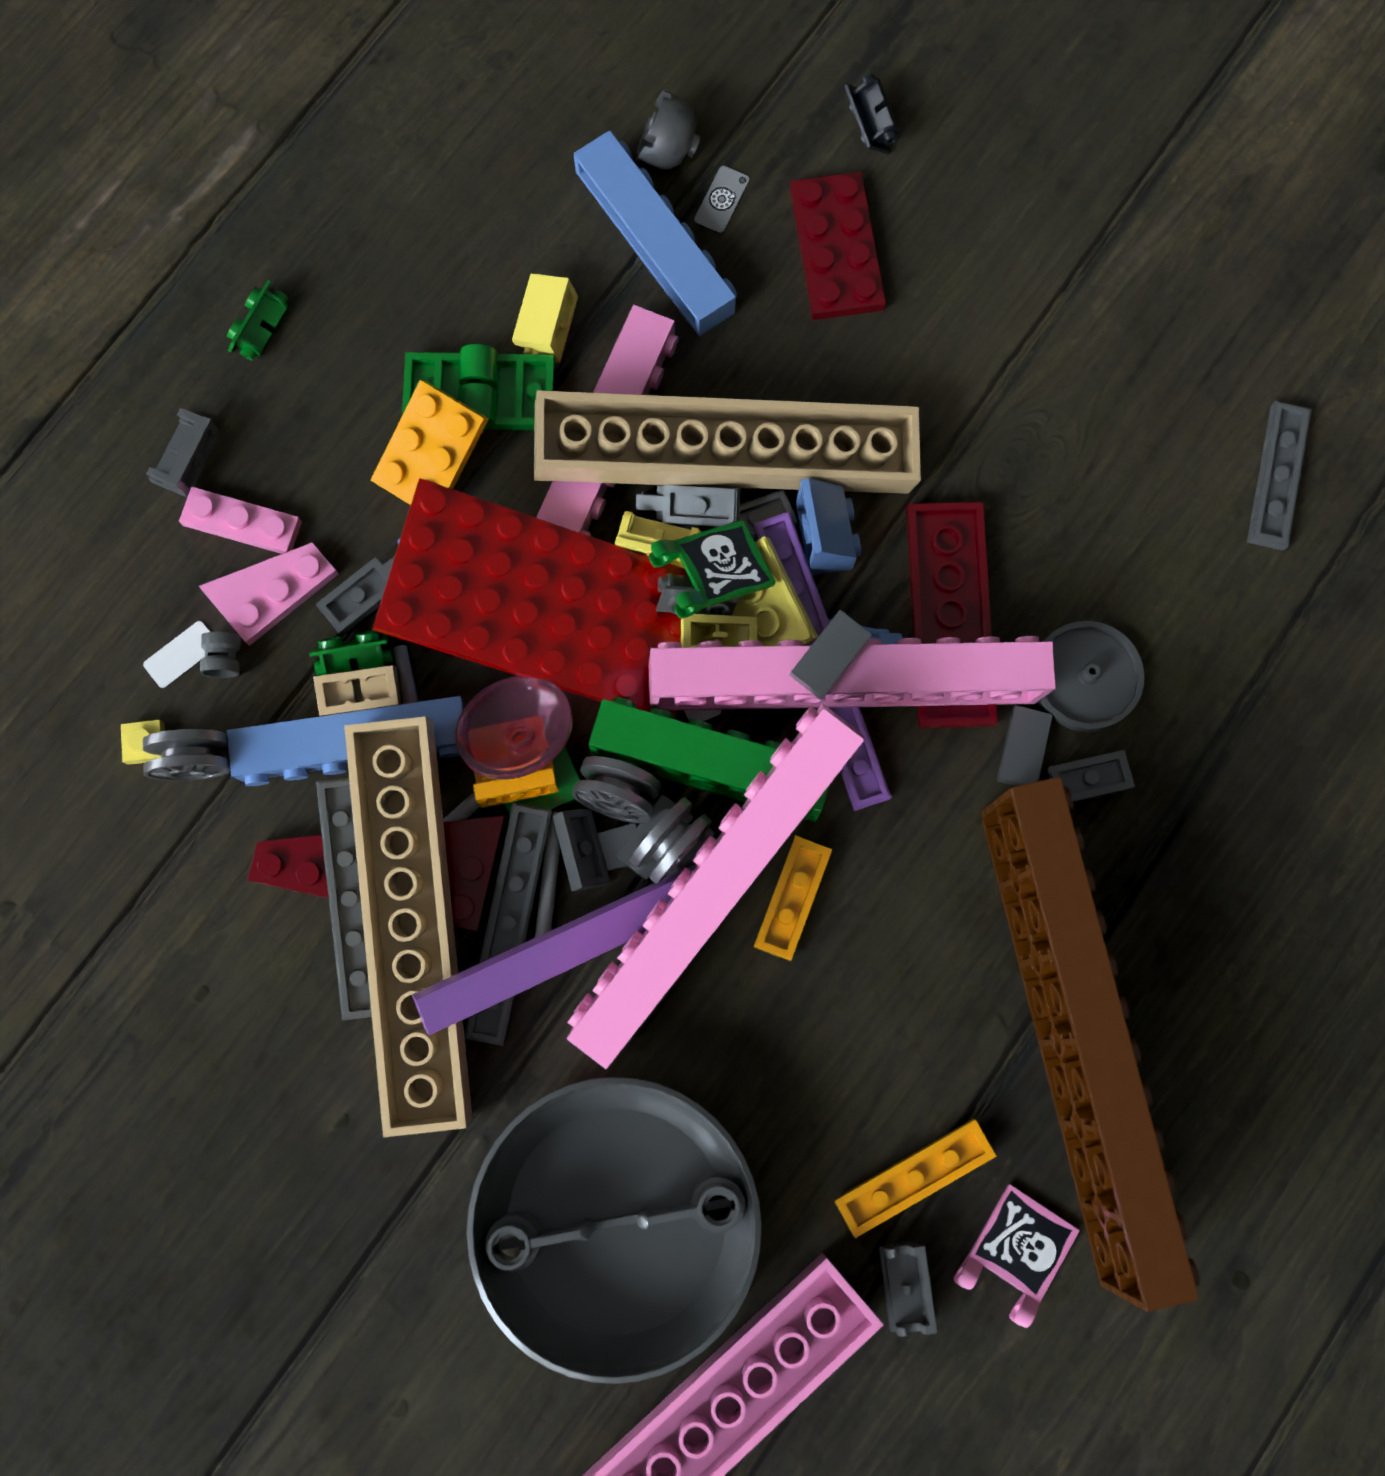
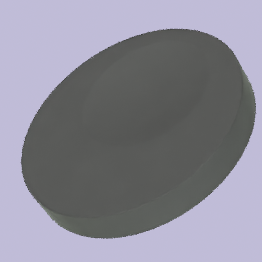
M1077 621L1056 629L1043 641L1053 643L1056 689L1037 703L1045 713L1053 714V721L1075 731L1094 732L1114 726L1132 712L1143 692L1144 668L1137 649L1123 633L1104 623Z

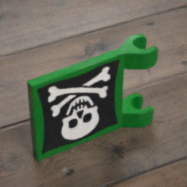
M743 520L677 540H658L651 545L652 552L649 554L651 564L658 568L679 557L696 590L685 591L677 595V603L674 605V610L681 619L690 617L706 607L773 587L776 583Z

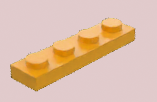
M972 1119L833 1200L853 1237L857 1238L997 1156L977 1121Z

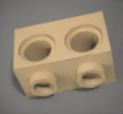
M394 665L313 677L319 716L402 704L397 666Z

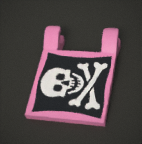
M1008 1185L968 1256L956 1271L953 1280L962 1288L972 1289L984 1266L1023 1292V1295L1012 1308L1009 1318L1017 1325L1027 1328L1033 1322L1042 1298L1080 1230L1012 1185Z

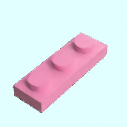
M191 487L179 522L185 527L280 554L293 549L302 523L297 516Z

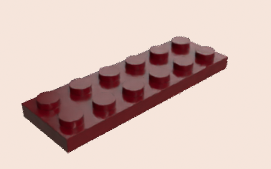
M983 502L908 504L906 507L913 638L921 639V644H936L937 639L946 637L960 638L961 643H976L978 638L992 637ZM996 704L917 706L918 729L995 727L998 724Z

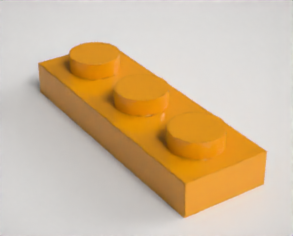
M795 835L754 948L788 961L792 960L832 849Z

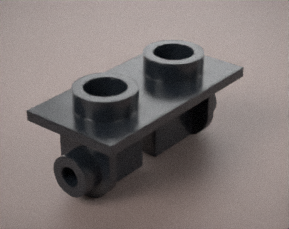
M868 74L862 78V84L859 87L849 84L844 85L849 98L848 106L854 116H856L861 129L860 138L864 145L871 150L889 155L891 153L889 145L898 141L900 130L891 107L886 106L881 111H878L888 100L881 80L875 78L874 74Z

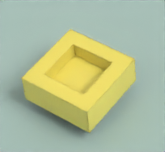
M153 720L121 724L122 762L127 765L139 764L162 757L143 751L142 740L145 736L152 733L165 731L164 722Z

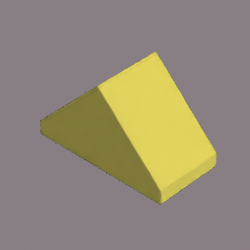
M694 614L681 619L682 648H697L699 643L706 641L721 642L722 647H738V643L742 641H757V617Z

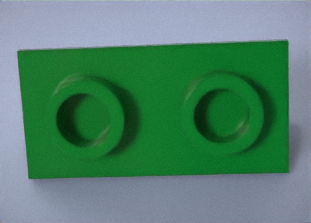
M269 280L266 281L262 290L256 286L254 287L245 303V306L250 309L244 321L237 317L226 335L232 339L228 351L232 352L234 346L237 345L242 348L240 354L253 361L255 356L259 357L264 346L272 334L260 326L261 322L263 321L275 329L288 308L286 302L289 298L284 293L275 290L274 294L267 290L271 283Z
M369 630L356 634V640L342 642L341 636L319 640V646H315L309 652L310 657L319 655L320 660L314 661L316 675L353 671L350 659L357 658L359 670L384 667L387 664L394 663L392 649H384V644L388 643L391 635H380L378 631Z

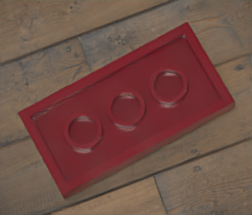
M862 172L790 181L789 190L812 320L884 311L886 303Z

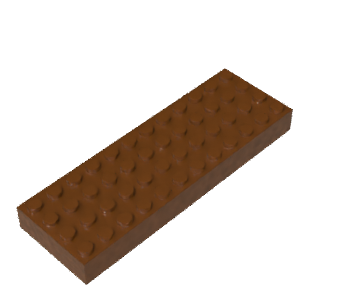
M1061 777L1011 787L983 809L980 815L1100 1286L1146 1312L1197 1301L1199 1297L1196 1286L1200 1285V1276L1193 1259H1188L1184 1241L1188 1240V1231L1180 1213L1176 1214L1172 1196L1176 1195V1186L1169 1169H1164L1160 1151L1164 1150V1141L1159 1127L1156 1124H1152L1148 1107H1152V1096L1147 1083L1140 1079L1137 1064L1141 1062L1140 1050L1136 1040L1133 1037H1129L1125 1021L1129 1020V1009L1124 996L1118 995L1114 978L1118 977V968L1113 954L1106 951L1103 936L1107 933L1106 923L1100 910L1096 911L1092 894L1095 893V881L1090 869L1084 868L1081 852H1084L1083 836L1078 827L1074 828L1070 812L1073 811L1071 792L1068 787H1063Z

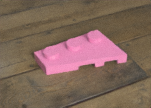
M309 543L199 587L241 638L250 646L339 574L313 543Z

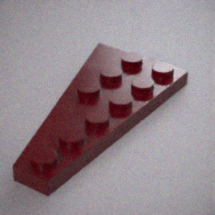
M506 816L443 822L453 925L455 927L480 931ZM322 835L257 842L247 880L329 898Z

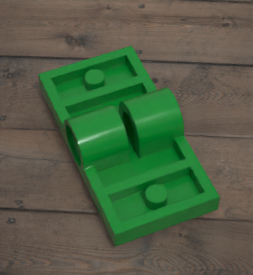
M483 344L463 346L460 349V353L405 352L402 415L419 381L426 380L489 418L484 429L534 430L536 391H554V355L498 354L495 348Z

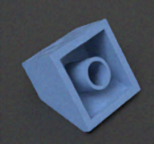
M810 478L801 479L795 506L803 550L812 576L852 570L857 556H861L859 535L857 533L852 534L850 521L854 520L852 499L845 498L844 488L841 485Z

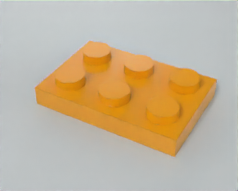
M420 380L371 481L410 505L419 478L453 489L489 418L428 381Z

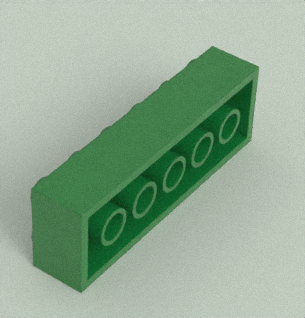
M613 697L612 701L602 699L589 741L592 756L624 761L641 768L655 777L742 802L747 801L748 798L744 794L760 771L767 775L774 765L770 763L771 756L781 744L774 741H766L765 745L749 741V735L735 730H727V734L711 730V724L697 719H689L688 723L673 719L674 714L658 708H651L650 712L636 709L634 702L620 697ZM828 787L804 816V820L816 822L822 812Z

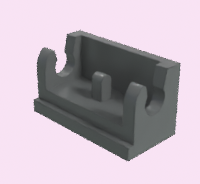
M180 408L177 416L180 417V423L157 468L149 467L146 475L150 476L149 480L151 483L188 497L191 487L195 486L221 432L210 418Z
M919 1241L878 1246L890 1332H895L901 1337H906L909 1332L920 1331L925 1335L936 1334L937 1327L925 1246Z

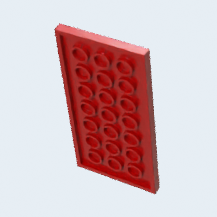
M419 478L372 630L602 702V699L612 701L613 697L624 698L634 702L636 709L650 712L648 667L651 648H658V644L663 642L681 643V618L671 612L656 611L662 592H658L659 577H666L667 573L688 576L684 568L670 563L656 568L651 564L649 556ZM668 711L674 714L673 719H675L677 711Z

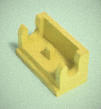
M530 274L512 338L514 345L525 347L523 354L554 355L555 362L560 363L578 300V295L569 278Z
M625 511L615 545L649 556L652 552L651 545L653 542L658 540H677L700 533L701 531L694 527L690 530L637 517L633 512ZM679 557L670 562V564L684 568Z

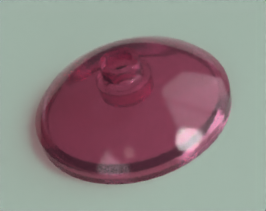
M523 676L506 678L481 690L466 705L456 726V745L464 762L476 773L493 779L520 778L543 768L561 752L571 734L573 714L565 694L552 682L543 678L539 680Z

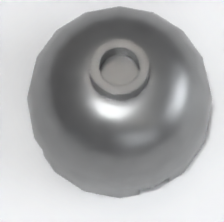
M663 90L654 105L659 110L658 112L655 111L652 117L649 116L637 149L638 156L636 158L637 162L658 170L671 169L679 165L686 155L693 157L700 141V136L695 134L697 121L692 108L677 95Z

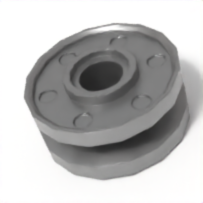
M179 729L152 733L145 736L142 740L143 751L162 756L144 763V776L150 779L168 781L200 780L228 774L230 771L229 759L211 755L228 748L227 734L224 732L207 729Z
M591 756L584 759L580 771L588 780H579L574 785L572 795L575 800L597 813L617 820L647 823L651 819L654 809L646 800H653L659 796L662 786L658 779L641 768L624 761L600 756Z
M685 797L673 806L656 824L630 858V862L637 868L651 857L656 859L658 862L649 878L657 885L685 858L712 823V820L704 814L690 825L687 824L684 819L689 813L692 803Z

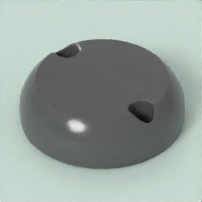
M615 1076L592 1078L569 1084L545 1095L518 1115L494 1142L482 1163L474 1183L467 1222L468 1256L473 1278L482 1301L495 1323L517 1347L545 1367L568 1377L597 1383L617 1384L636 1382L663 1375L686 1364L709 1347L734 1319L748 1294L756 1272L761 1242L760 1206L753 1175L742 1151L719 1120L701 1104L678 1090L653 1081ZM715 1195L725 1196L724 1198L709 1200ZM730 1207L729 1212L720 1218L713 1217L707 1212ZM507 1234L516 1236L512 1238L501 1239L502 1236ZM525 1246L517 1256H508L503 1251H500Z

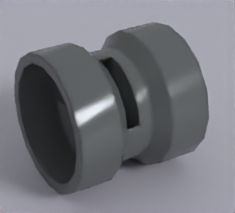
M219 631L203 633L201 636V648L205 651V657L200 661V674L214 678H233L239 676L240 662L236 659V653L241 647V636Z

